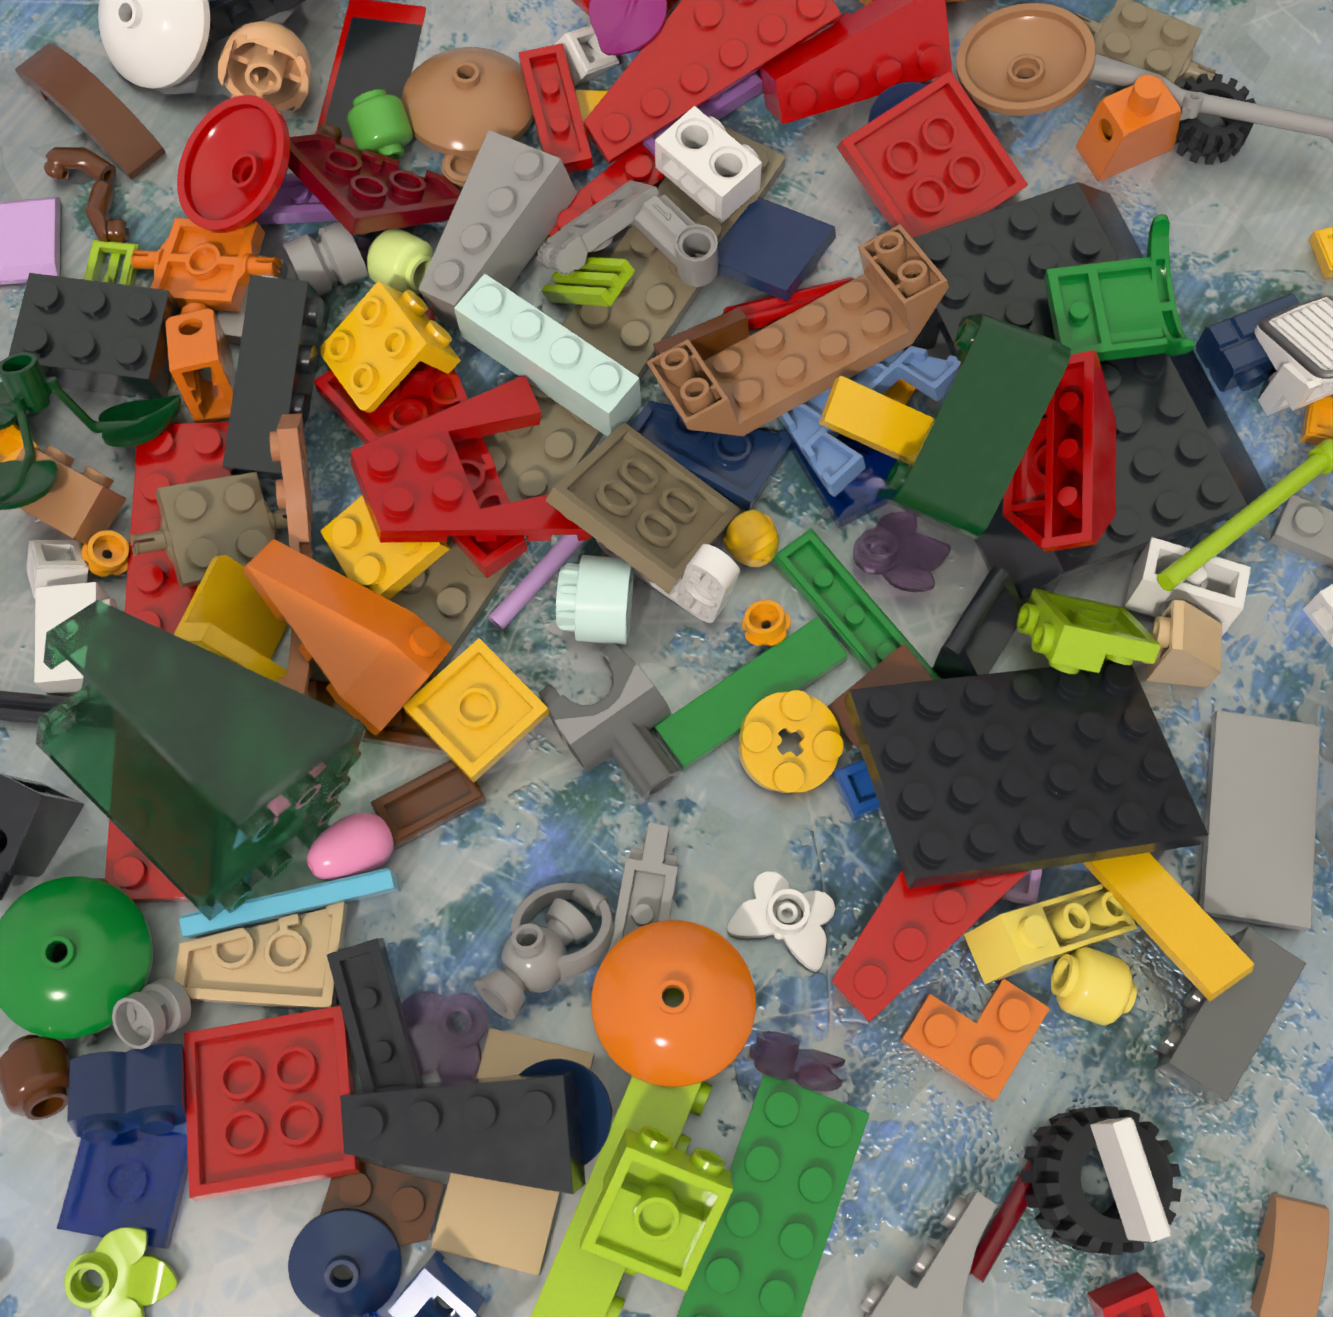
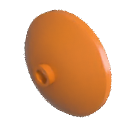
M666 920L639 927L613 946L597 971L592 989L591 1009L594 1027L602 1046L612 1060L625 1072L643 1082L656 1086L686 1087L699 1084L718 1075L737 1058L747 1043L753 1027L756 996L750 971L742 956L728 940L712 929L697 923L682 920ZM670 988L679 989L684 995L682 1004L677 1007L667 1006L662 1000L664 992Z

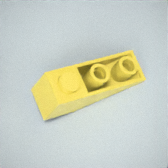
M1102 884L1000 914L965 933L964 937L984 984H988L1057 960L1065 954L1070 955L1071 952L1078 948L1091 947L1138 928L1134 919L1114 898L1112 893Z

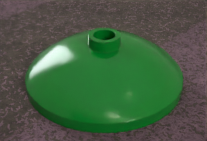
M81 876L53 879L33 887L20 896L0 919V1008L21 1028L33 1034L53 1039H78L99 1033L112 1026L113 1007L117 1001L134 992H141L148 982L152 969V935L147 920L138 905L117 887L95 878ZM65 943L68 949L67 956L63 961L55 963L52 959V951L57 945Z

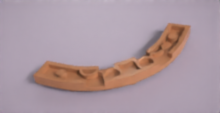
M302 413L281 415L277 431L270 432L272 461H281L283 479L276 480L277 505L279 509H286L289 547L316 561L311 545V522H314ZM292 628L287 675L279 677V699L273 700L274 727L276 731L284 730L287 750L309 748L317 698L316 681H309L310 677L314 676L315 660L307 662L298 650L302 642Z

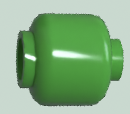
M383 89L368 91L356 97L352 102L353 108L348 112L347 123L357 150L363 152L366 149L396 160L404 156L403 148L411 142L414 132L400 98L387 94V91Z

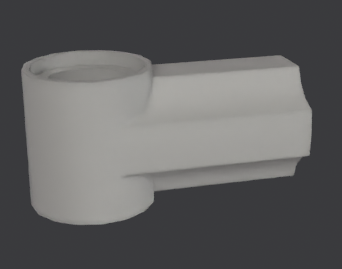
M665 194L662 196L654 195L647 200L634 218L635 227L676 266L677 275L682 282L694 287L705 286L711 283L717 276L719 269L718 240L714 231L705 225L695 224ZM693 254L704 255L698 258L690 257Z

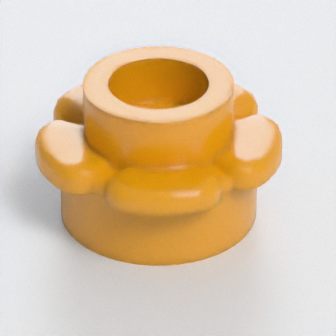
M100 531L90 538L88 545L83 544L81 556L88 563L89 571L99 577H108L109 574L118 576L128 569L129 543L121 534L115 531ZM108 551L112 554V557L106 559L102 556V553Z
M772 600L754 602L747 608L742 620V628L746 631L744 634L745 638L755 646H775L781 643L787 636L786 630L791 627L789 614L777 602ZM771 624L767 629L762 628L764 625Z

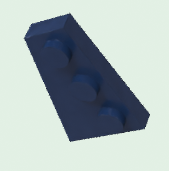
M650 400L630 426L734 505L745 511L751 510L795 445V441L789 432L781 429L780 434L755 429L744 436L689 430L672 405Z

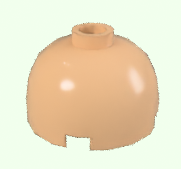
M269 21L248 23L231 34L222 50L218 62V79L221 86H223L224 82L226 88L232 93L231 98L240 95H253L266 100L278 110H290L294 107L295 111L302 106L310 89L311 59L305 45L292 30L279 23Z

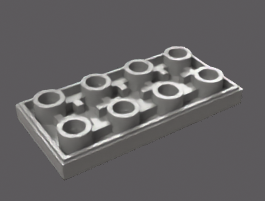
M1217 710L1212 715L1204 825L1209 835L1203 841L1199 906L1210 917L1299 931L1311 929L1321 725Z

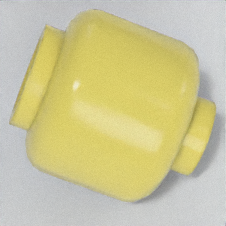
M1081 947L1071 952L1070 955H1063L1056 963L1051 977V991L1056 995L1061 1010L1099 1025L1106 1026L1111 1024L1122 1014L1128 1013L1132 1009L1137 996V987L1132 983V972L1126 961L1089 947Z

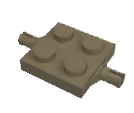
M1117 0L1110 14L1100 22L1075 12V15L1090 29L1095 42L1096 54L1160 74L1175 85L1180 83L1183 78L1187 80L1193 78L1197 82L1201 74H1208L1209 81H1212L1217 71L1192 61L1193 48L1202 29L1133 0Z
M257 472L159 487L155 493L161 515L159 530L135 535L131 534L130 542L131 546H134L132 551L135 556L164 550L174 565L179 587H191L200 584L211 560L215 556L227 555L245 567L272 539H275L276 530L288 528L286 509L270 510L263 499Z

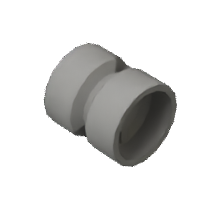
M339 221L320 228L318 238L316 239L305 234L282 244L297 280L309 282L320 296L331 292L333 282L339 281L346 286L369 276L353 235Z

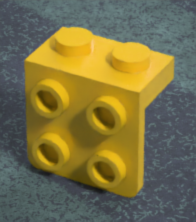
M378 281L320 348V354L358 408L365 412L371 413L375 411L419 361L447 374L461 361L449 345L452 341L449 333L438 323L426 316L427 305L409 289L402 293Z
M218 555L211 560L171 641L191 652L190 657L197 663L214 670H221L231 676V682L245 691L259 694L261 689L278 690L279 677H285L287 670L270 659L288 622L276 619L242 571L244 569L243 565L227 555Z

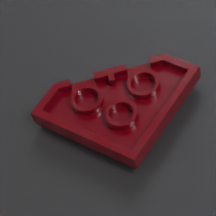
M321 134L290 137L288 168L351 235H364L369 232L394 228L403 229L408 226L433 222L442 223L449 220L461 191L444 175L427 170L425 177H421L415 173L398 169L399 160L366 149L363 150L362 156L335 148L336 139Z

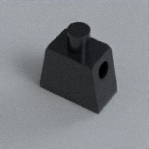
M0 773V900L4 899L16 875L40 877L45 872L80 814L84 803L41 782Z

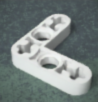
M596 539L599 547L608 556L619 557L614 552L608 550L601 542H599ZM703 544L686 565L682 580L669 594L655 583L649 581L635 568L634 574L695 617L707 623H713L728 603L740 574V569L723 551L712 545Z

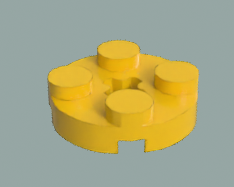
M800 690L778 692L763 698L746 713L740 727L738 751L744 770L762 788L783 794L806 792L822 784L836 768L838 758L844 748L839 725L829 708L817 698L809 696ZM782 729H785L790 734L797 732L802 740H800L798 745L801 751L797 756L791 751L784 754L779 752L777 746L782 742L779 735Z

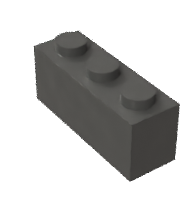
M1247 927L1233 936L1227 935L1255 964L1252 972L1210 1002L1193 985L1183 1005L1189 1008V1011L1181 1025L1171 1024L1157 1046V1050L1163 1055L1155 1069L1211 1106L1229 1100L1307 964L1251 927Z

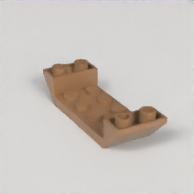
M899 224L858 246L864 270L863 275L704 361L689 339L646 361L687 429L744 436L831 389L835 379L839 376L849 379L913 344L948 290V280Z

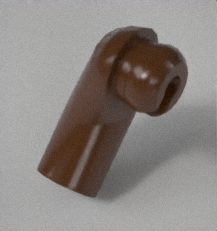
M105 181L95 182L91 188L85 213L98 240L126 243L129 239V228H125L127 222L122 218L112 220L110 213L115 189Z

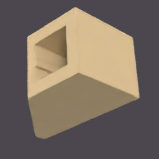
M1173 600L1162 616L1155 618L1153 628L1149 632L1161 644L1154 664L1140 661V663L1146 664V681L1207 688L1221 673L1222 624L1186 601Z

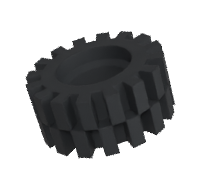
M1215 73L1212 81H1209L1208 74H1201L1197 82L1191 78L1186 81L1184 87H1180L1188 91L1203 92L1209 95L1255 103L1254 98L1246 100L1250 91L1245 86L1240 90L1235 89L1238 81L1232 77L1228 84L1223 83L1222 74ZM1221 117L1226 126L1215 128L1201 123L1197 118L1181 120L1175 144L1179 143L1176 153L1181 157L1187 151L1192 153L1189 161L1194 163L1198 162L1200 156L1205 157V165H1213L1216 157H1218L1220 163L1228 161L1230 155L1235 156L1240 151L1254 124Z

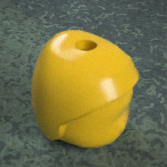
M749 510L731 521L727 527L723 543L733 558L741 564L749 567H762L769 564L776 555L780 544V537L774 522L766 513Z

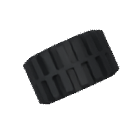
M1101 1106L1071 1109L1069 1113H1059L1049 1119L1051 1126L1038 1128L1033 1137L1039 1142V1145L1027 1146L1023 1157L1032 1161L1030 1170H1022V1183H1031L1032 1193L1024 1195L1027 1206L1039 1208L1040 1213L1034 1219L1042 1229L1054 1230L1051 1238L1060 1244L1072 1245L1074 1250L1108 1255H1122V1252L1136 1253L1145 1249L1143 1243L1145 1241L1127 1239L1115 1201L1109 1209L1100 1214L1090 1205L1082 1190L1081 1169L1083 1162L1089 1152L1097 1146L1090 1124L1106 1119L1131 1117L1134 1120L1168 1225L1172 1224L1176 1213L1171 1211L1169 1207L1171 1202H1180L1182 1190L1173 1188V1177L1181 1176L1179 1164L1169 1163L1167 1156L1174 1152L1168 1140H1156L1155 1137L1160 1129L1151 1121L1139 1122L1140 1114L1132 1110H1118V1107Z

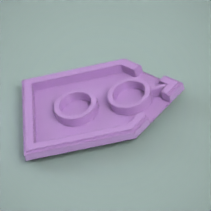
M58 196L0 202V285L27 283L29 273L60 277L61 200Z

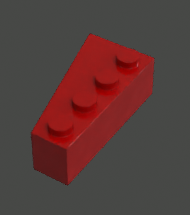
M873 0V2L851 15L848 12L841 15L839 20L834 22L832 26L810 37L760 69L765 107L783 125L879 96L887 88L898 83H922L941 77L950 70L952 71L946 1Z
M901 870L831 980L832 985L869 1024L1021 881L1028 871L909 889L903 870Z

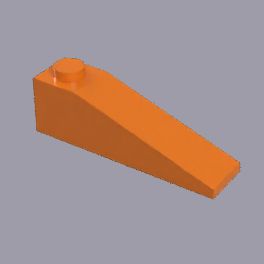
M272 539L242 570L276 619L288 622L302 642L298 650L306 661L315 660L330 681L326 689L335 702L375 736L382 731L452 649V646L415 613L275 539Z

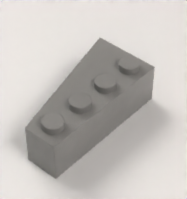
M488 130L418 289L440 322L460 331L454 307L484 273L507 289H510L557 223L558 214L562 210L567 209L577 195L561 158Z

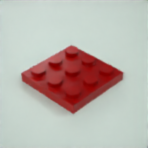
M951 70L844 138L837 146V149L890 227L893 228L900 224L911 238L993 211L1028 186Z
M341 1006L184 1033L190 1199L202 1201L361 1173L360 1157L344 1154L340 1096L354 1091L351 1043Z

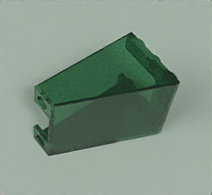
M96 600L46 632L43 663L52 670L68 660L83 675V683L80 691L38 718L36 745L209 921L224 909L232 913L240 908L254 891L252 887L265 876L270 881L278 877L293 861L291 855L304 845L310 849L317 837L330 826L328 824L330 818L341 806V803L338 801L339 795L351 781V778L348 776L349 770L362 754L358 748L367 727L360 720L99 600Z

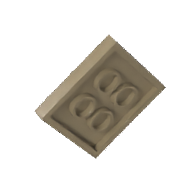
M625 422L618 426L553 486L545 500L568 520L577 524L601 542L608 550L614 552L668 594L682 580L686 565L701 545H712L741 510Z

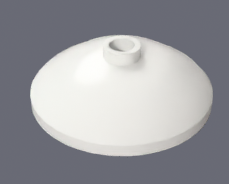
M100 0L98 21L106 54L115 69L135 85L151 89H165L179 84L194 71L204 54L210 30L208 0Z

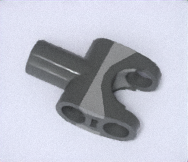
M610 643L599 650L603 662L612 674L610 678L613 683L610 692L603 700L592 705H580L570 701L565 695L560 696L550 684L539 691L538 694L541 701L548 707L550 713L548 716L562 742L587 773L612 757L641 797L646 800L663 791L680 774L679 769L649 731L669 717L671 711L663 696L645 672L622 649L614 643Z

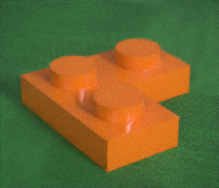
M1004 978L997 985L976 1022H973L932 994H929L900 1042L993 1102L999 1096L1050 1008Z

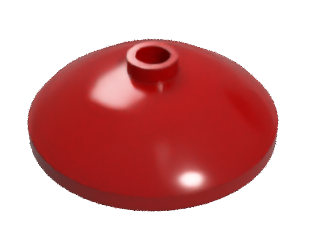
M240 95L214 107L196 126L183 150L177 175L179 202L186 216L194 224L214 233L232 232L254 221L274 201L285 180L290 160L288 127L284 117L276 107L260 97Z

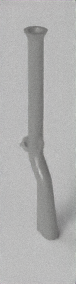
M1096 54L1095 66L1089 80L1130 87L1142 75L1160 77L1181 108L1180 121L1188 118L1194 119L1197 118L1198 113H1204L1326 137L1333 143V119L1209 95L1203 92L1184 90L1160 74Z

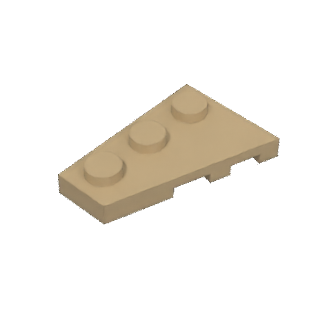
M344 901L328 905L326 909L302 915L297 913L278 918V921L245 929L242 927L179 943L174 980L186 990L190 1001L317 1010L335 1007L337 992L326 954L343 949L348 904Z

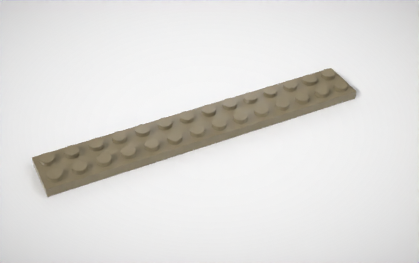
M724 126L726 132L741 145L746 144L750 146L762 162L760 190L723 223H720L667 177L664 178L657 188L660 196L665 194L695 224L705 225L712 229L717 236L718 243L749 204L756 201L758 197L764 199L785 168L786 160L785 156ZM723 175V177H734L732 175ZM634 225L629 228L609 257L626 259L635 270L633 276L612 306L576 304L562 326L638 376L641 380L648 370L646 361L656 357L653 344L671 336L704 286L694 287L682 282L677 275L676 266ZM693 254L690 257L698 258L704 255ZM599 286L600 288L609 289V287ZM530 383L529 385L542 412L540 425L483 436L487 450L490 452L495 464L498 477L510 502L549 494L553 486L595 448L604 435ZM524 535L528 547L531 541H527V537ZM448 536L446 543L450 550L390 599V601L415 613L452 646V649L427 678L431 681L446 668L522 555L489 578H486Z

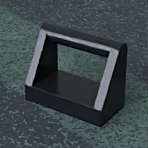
M993 566L941 647L932 667L941 679L989 674L1017 629V618L1023 603L1009 574L1004 569Z

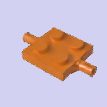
M175 218L169 237L157 251L135 249L132 251L134 255H131V265L134 269L154 270V279L150 288L169 290L181 308L190 303H202L211 310L239 312L250 282V275L279 277V271H282V263L279 257L258 256L265 236V232L258 222H251L232 232L214 233L199 227L190 219Z

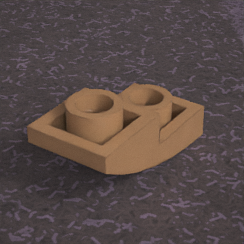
M1271 1194L1257 1246L1265 1254L1250 1307L1257 1317L1317 1316L1326 1270L1329 1239V1209L1325 1205L1280 1194Z

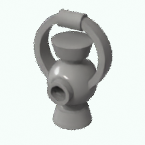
M585 883L552 884L540 888L526 897L517 907L512 917L511 936L504 944L501 955L503 970L494 969L474 982L475 988L483 1000L504 1018L514 1020L525 1001L524 991L546 992L560 979L579 975L596 965L608 951L613 938L614 918L609 907V898ZM572 899L575 903L596 916L601 915L602 923L597 936L589 945L567 955L566 945L576 946L593 936V929L586 917L575 906L566 901ZM551 904L545 916L546 926L530 923L540 910Z

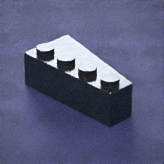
M250 275L222 466L234 475L257 472L259 479H283L281 461H272L270 432L277 431L281 415L302 413L303 426L305 428L310 413V401L321 355L320 348L324 341L330 314V307L307 281Z
M576 1070L368 1088L340 1096L344 1154L573 1195L586 1184Z

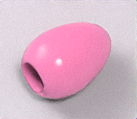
M357 813L343 817L329 826L313 842L307 855L308 867L314 876L327 881L376 871L387 862L393 851L394 841L391 831L385 821L375 814Z

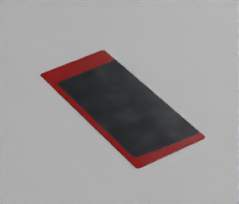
M349 0L315 134H318V127L321 124H331L342 131V138L339 144L357 149L347 123V115L349 110L353 108V100L363 93L377 89L386 90L387 94L395 95L401 100L404 85L412 72L426 7L376 0Z

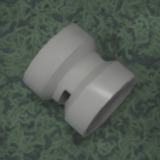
M160 978L145 986L141 992H134L117 1001L112 1013L114 1029L118 1037L126 1045L133 1049H144L159 1041L164 1034H170L187 1024L192 1011L190 998L186 990L177 981L171 978Z

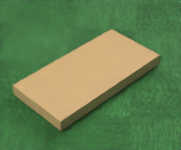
M489 1028L476 1079L519 1075L524 1069L537 1062L555 1058L572 1060L591 1070L595 1054ZM451 1173L431 1248L540 1276L561 1192Z

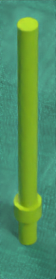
M1325 439L1309 451L1306 461L1157 575V582L1160 587L1166 591H1172L1317 476L1331 473L1333 471V440Z

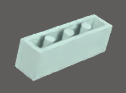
M484 273L454 307L461 337L519 377L526 376L531 385L608 437L623 422L626 423L640 407V378L487 274Z

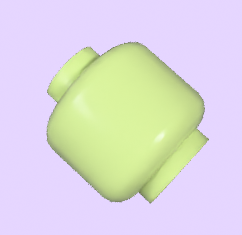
M398 228L385 230L376 237L368 249L367 270L369 277L375 283L381 281L402 293L409 289L418 295L420 293L418 290L434 255V250L425 240Z

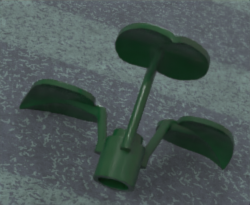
M22 352L3 359L0 362V378L2 380L0 382V430L10 427L18 420L25 456L23 461L12 460L0 463V510L16 509L38 501L52 490L58 480L59 472L54 461L43 460L35 462L36 454L27 414L45 409L50 404L49 397L51 393H54L93 433H102L104 443L112 447L136 446L156 438L167 428L181 405L180 395L121 403L104 410L98 417L99 421H95L60 387L55 376L45 377L35 354Z

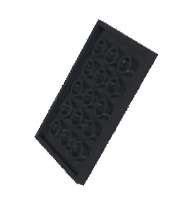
M1105 660L1099 673L1080 669L1078 674H1069L1053 667L851 689L844 700L909 889L1200 845L1209 835L1132 665H1123L1111 660Z

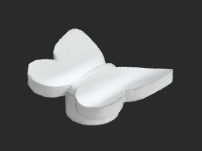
M763 872L757 876L753 885L755 899L747 900L741 904L728 923L727 934L744 939L774 935V938L777 940H784L791 953L806 968L813 972H818L824 960L827 941L826 934L821 926L826 925L834 915L835 905L833 899L826 893L816 890L807 891L802 894L795 889H791L787 880L777 872Z

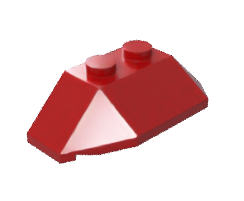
M1095 350L1071 355L1056 391L1003 496V517L1045 552L1096 545L1116 515V419L1100 360Z

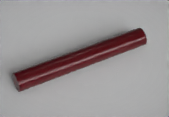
M1028 1160L1022 1170H1030L1032 1161ZM1022 1171L976 1248L969 1275L982 1283L985 1281L1028 1207L1024 1195L1032 1193L1031 1183H1022Z

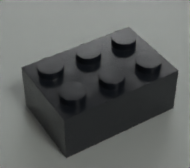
M29 273L9 356L22 352L35 354L45 377L55 376L61 388L143 399L167 397L172 374L169 369L165 321L169 317L181 315L182 309L169 290Z

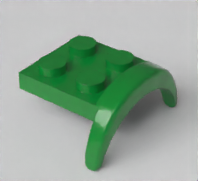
M1157 215L1152 220L1148 237L1147 257L1046 270L1044 282L1055 340L1071 348V355L1095 350L1099 360L1105 361L1156 354H1166L1168 356L1183 355L1189 353L1195 347V339H1188L1183 331L1176 308L1169 256L1170 222L1167 215Z

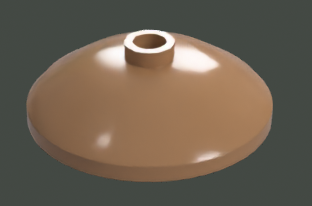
M1024 3L1008 6L985 16L966 33L959 45L956 57L958 80L968 97L989 111L1012 116L1043 113L1068 102L1086 85L1095 66V42L1088 26L1077 15L1064 8L1044 3Z
M453 48L430 57L411 73L402 91L401 101L408 115L414 136L427 147L443 154L458 157H474L478 155L488 130L517 141L526 133L534 119L520 64L503 53L486 48Z

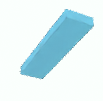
M388 868L185 914L182 915V918H179L182 937L200 938L278 920V918L297 913L304 914L325 909L328 905L344 901L351 903L399 892L400 886L397 873Z

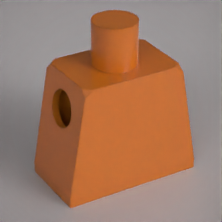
M1142 75L1137 78L1134 85L1106 96L1099 102L1075 148L1096 180L1100 182L1173 150L1182 113L1181 108L1160 77Z
M202 303L187 304L182 308L181 315L169 317L165 321L170 372L195 423H211L229 419L236 377L229 343L214 310L209 309ZM202 368H211L212 381H205L200 377V370Z

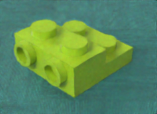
M1033 588L1029 602L1021 607L1017 618V630L1019 633L1028 634L1032 638L1033 651L1044 654L1049 660L1051 667L1069 674H1078L1080 669L1099 673L1105 657L1123 665H1132L1134 660L1154 664L1161 644L1124 607Z
M643 1126L639 1133L626 1128L603 1178V1190L580 1238V1249L687 1291L732 1194L733 1185L730 1171L724 1168L725 1161L710 1150L695 1148L692 1155L671 1147L673 1144L672 1139L656 1128Z

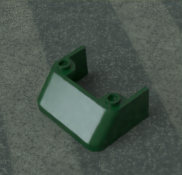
M983 313L962 317L958 325L960 328L953 342V346L959 349L957 360L961 364L917 454H911L905 461L898 459L886 479L885 486L890 488V490L879 488L876 497L933 525L974 539L980 537L990 524L1071 357V348L1046 336Z

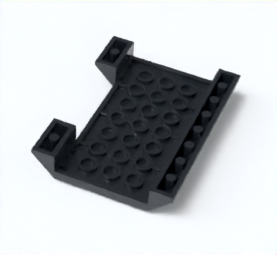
M1076 182L912 238L948 280L949 288L914 343L910 346L926 350L935 348L940 330L952 356L957 357L959 349L953 346V342L960 328L958 325L962 317L980 313L1055 340L1044 282L1047 269L1143 258L1111 195ZM1193 350L1187 354L1176 356L1156 354L1100 361L1116 419V515L1096 545L1045 552L1003 517V499L986 530L980 537L974 539L988 571L993 566L1004 569L1009 574L1023 605L1029 602L1033 588L1054 592L1061 579L1144 550L1151 537L1168 541L1223 520L1227 522L1267 491Z

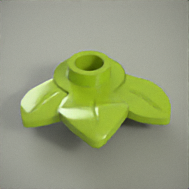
M120 1227L107 1233L100 1241L96 1250L80 1254L69 1264L64 1276V1287L68 1299L78 1307L90 1309L92 1317H145L144 1306L151 1305L168 1296L178 1286L179 1280L174 1270L166 1261L157 1256L145 1254L148 1242V1235L145 1229ZM89 1270H95L101 1275L103 1279L102 1286H94L90 1283L88 1279Z

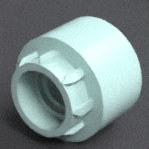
M582 555L580 564L567 563L561 567L556 597V625L561 631L575 632L576 641L627 645L632 611L634 567L620 557Z

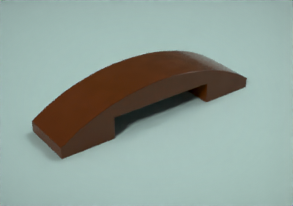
M52 43L46 44L15 68L17 74L45 101L49 98L98 144L102 154L130 180L166 153L162 145L108 87L80 62Z

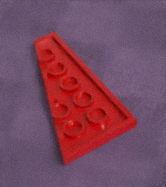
M681 0L665 20L663 27L656 37L643 47L584 120V127L609 165L674 124L692 107L699 108L830 26L839 20L842 14L833 0Z
M429 307L425 314L430 320L435 321L433 312ZM422 361L416 364L378 408L371 413L358 408L332 370L314 380L318 394L364 444L468 400L455 369L447 374ZM483 437L453 442L479 508L510 503ZM524 535L497 536L496 542H476L474 536H449L486 578H489L527 551Z

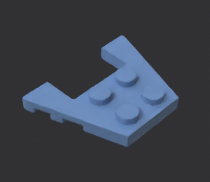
M910 346L908 349L900 350L849 379L882 395L899 379H902L938 402L946 394L961 362L957 360V357L951 355L948 356L947 360L930 357L926 349ZM829 389L779 416V419L829 494L835 497L866 467L862 455L836 439L840 433L818 424L831 391Z

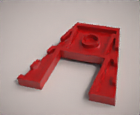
M526 376L516 378L351 450L350 464L380 543L447 542L448 536H474L476 542H496L497 536L526 535L527 541H551L552 535H577L578 541L591 539L589 533L568 520L561 512L545 501L549 494L480 509L453 445V442L540 425L542 412Z

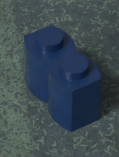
M154 1044L144 1049H132L127 1052H96L71 1059L67 1122L76 1137H81L85 1141L92 1143H104L117 1138L118 1134L132 1129H138L142 1133L149 1135H160L172 1131L174 1126L186 1123L185 1062L182 1044Z

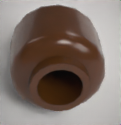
M34 1034L26 1035L13 1041L8 1050L0 1057V1090L4 1102L11 1113L23 1117L26 1116L30 1120H42L58 1114L68 1105L70 1058L64 1044L60 1040L40 1037Z

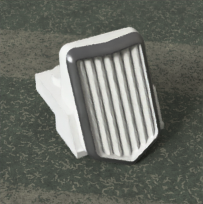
M1329 296L1316 297L1290 306L1259 321L1254 331L1255 336L1276 369V372L1268 379L1270 384L1258 399L1266 415H1271L1287 407H1291L1292 411L1332 395L1333 298Z

